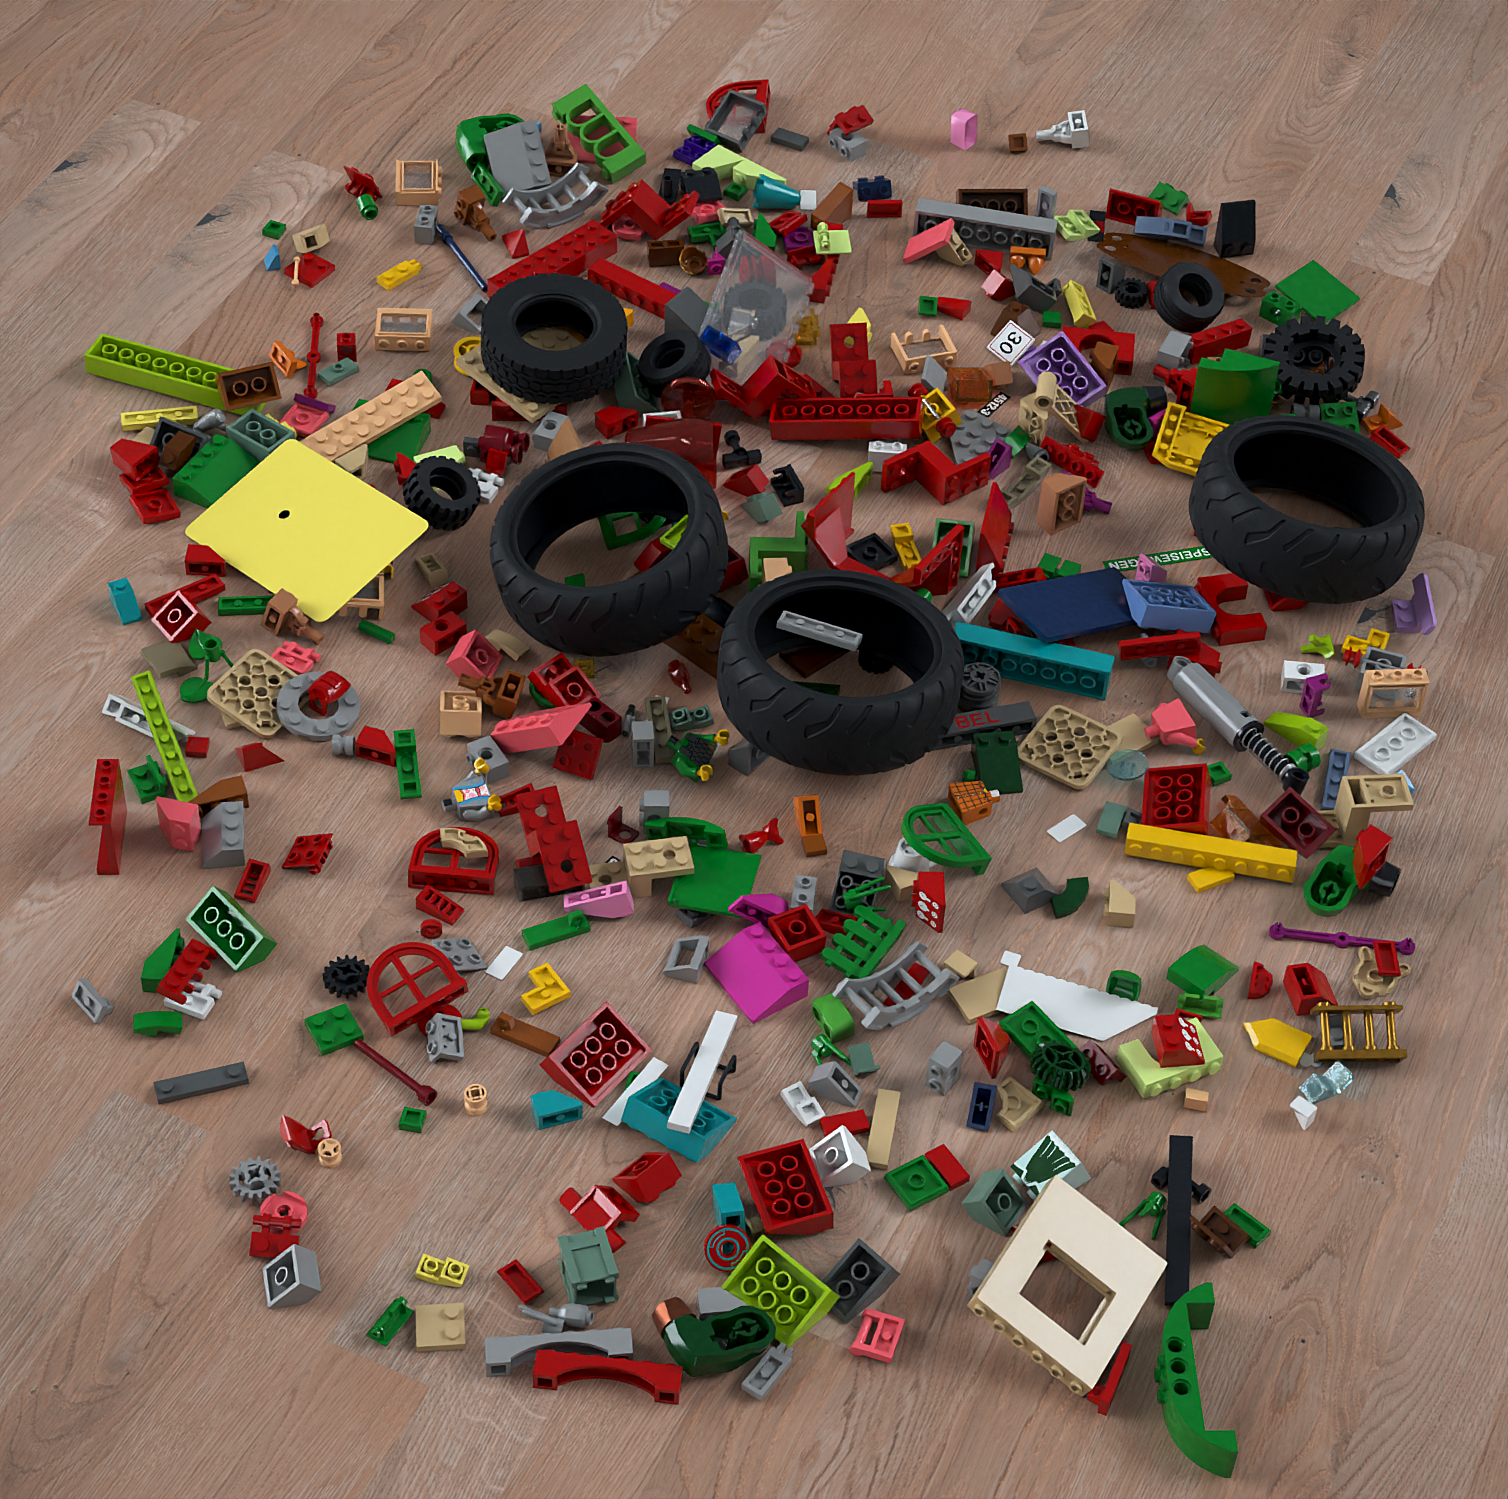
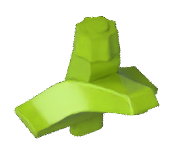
M1329 633L1322 638L1311 634L1309 637L1311 644L1301 647V653L1317 652L1321 653L1325 659L1335 655Z

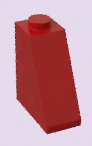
M121 438L110 447L114 465L136 482L158 466L160 460L157 446Z
M1178 629L1176 634H1182L1187 632ZM1201 642V652L1169 655L1167 670H1169L1175 656H1183L1192 663H1199L1215 678L1216 673L1220 674L1223 663L1219 662L1221 653Z

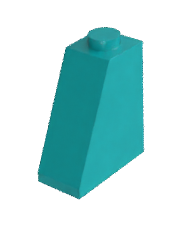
M735 1182L712 1185V1201L717 1226L733 1224L745 1232V1213ZM724 1243L721 1247L722 1252L725 1254L730 1253L734 1248L733 1243Z

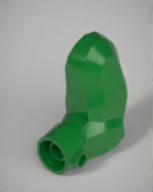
M505 113L478 116L461 121L456 128L455 144L460 157L469 171L473 172L477 162L484 163L486 168L490 165L484 135L524 122V120L516 115Z

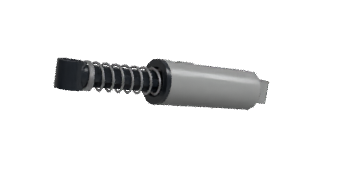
M1175 656L1167 673L1168 679L1173 682L1174 690L1238 752L1248 750L1249 753L1253 754V757L1258 758V761L1263 763V766L1268 768L1269 772L1273 773L1274 777L1278 778L1279 782L1283 784L1284 791L1291 787L1301 795L1310 778L1309 774L1305 770L1297 768L1293 763L1289 764L1288 758L1283 759V753H1278L1277 748H1272V743H1267V738H1262L1264 725L1199 663H1192L1183 656Z

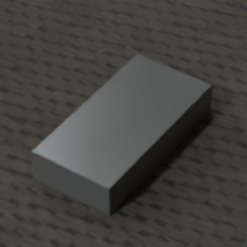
M778 127L771 136V142L802 152L809 143V137Z

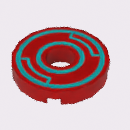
M733 1224L716 1226L708 1233L704 1241V1253L707 1261L713 1268L723 1272L734 1271L751 1249L750 1239L743 1229ZM726 1242H731L734 1245L733 1250L727 1254L721 1252L722 1245Z

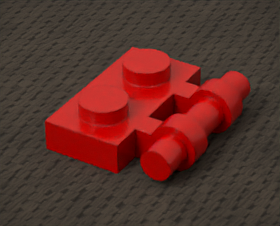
M266 1213L263 1216H253V1224L262 1225L261 1232H252L249 1256L276 1258L291 1245H300V1236L291 1235L292 1228H301L302 1219H294L293 1216L285 1215L284 1218L272 1217L271 1214ZM271 1226L283 1227V1234L270 1233Z

